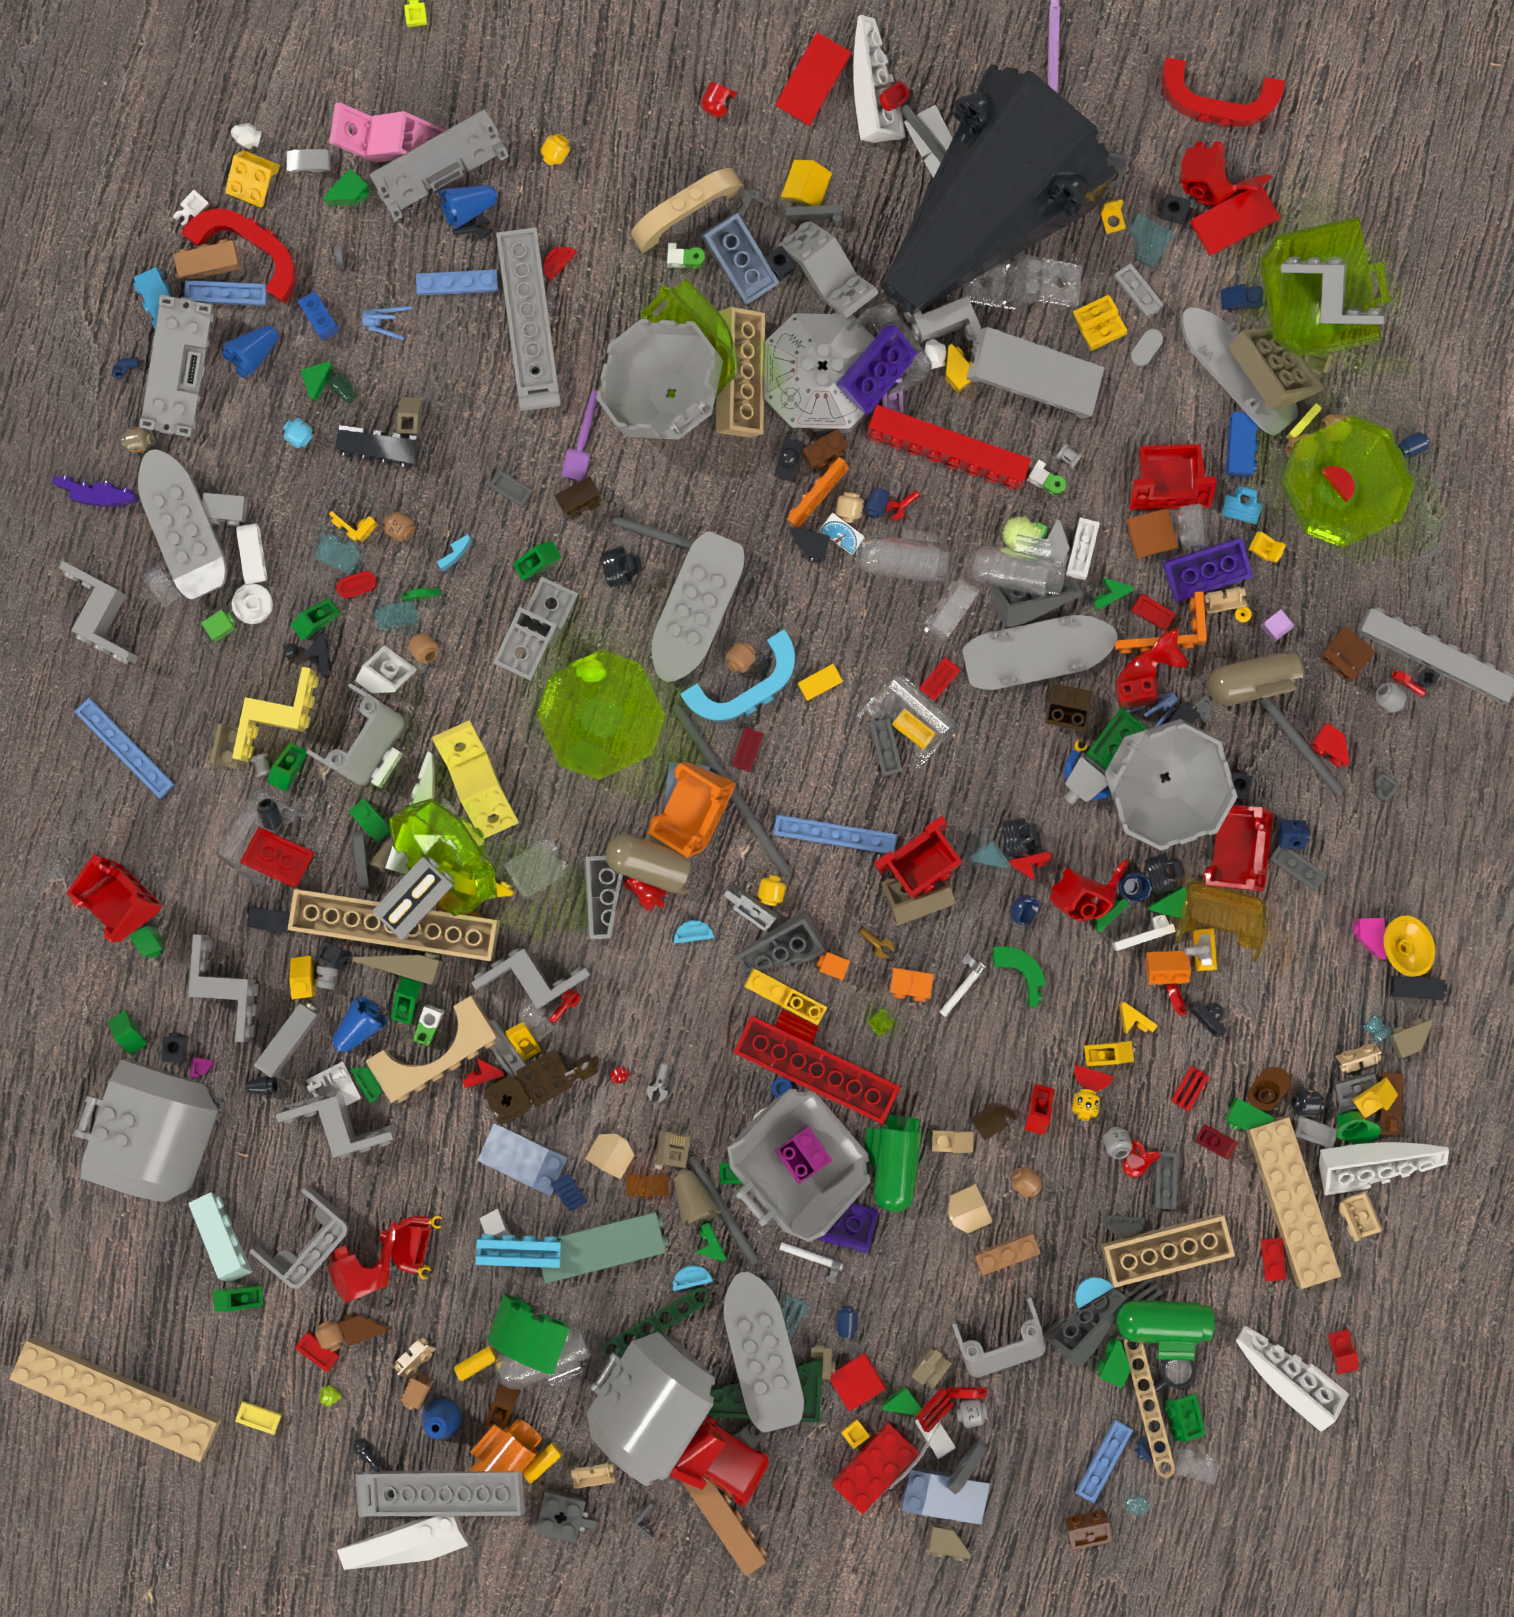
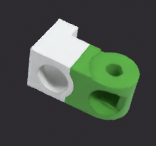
M668 243L667 268L699 269L703 266L705 254L702 249L698 247L690 250L676 249V243Z
M1038 460L1026 480L1051 495L1061 494L1066 488L1065 479L1059 475L1054 476L1043 469L1046 464Z
M429 1004L425 1005L413 1041L429 1047L445 1010Z

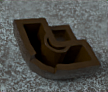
M991 1103L986 1105L985 1109L972 1116L970 1120L976 1131L979 1132L985 1141L1009 1126L1007 1123L1012 1118L1016 1120L1018 1117L1010 1107L1001 1103Z

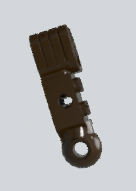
M553 1049L515 1071L517 1075L509 1074L490 1084L485 1090L483 1099H488L491 1111L498 1116L496 1121L508 1124L526 1114L532 1104L536 1108L572 1088L574 1081L578 1078L584 1081L598 1073L599 1057L596 1055L591 1058L590 1054H587L573 1062L574 1068L570 1069L561 1053ZM505 1094H507V1097L509 1095L512 1097L510 1103L505 1102Z

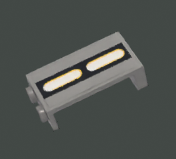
M422 857L372 911L401 940H406L411 935L410 931L450 888L456 886L453 883L454 878L445 871L443 873L437 868L439 864L432 857L429 859Z

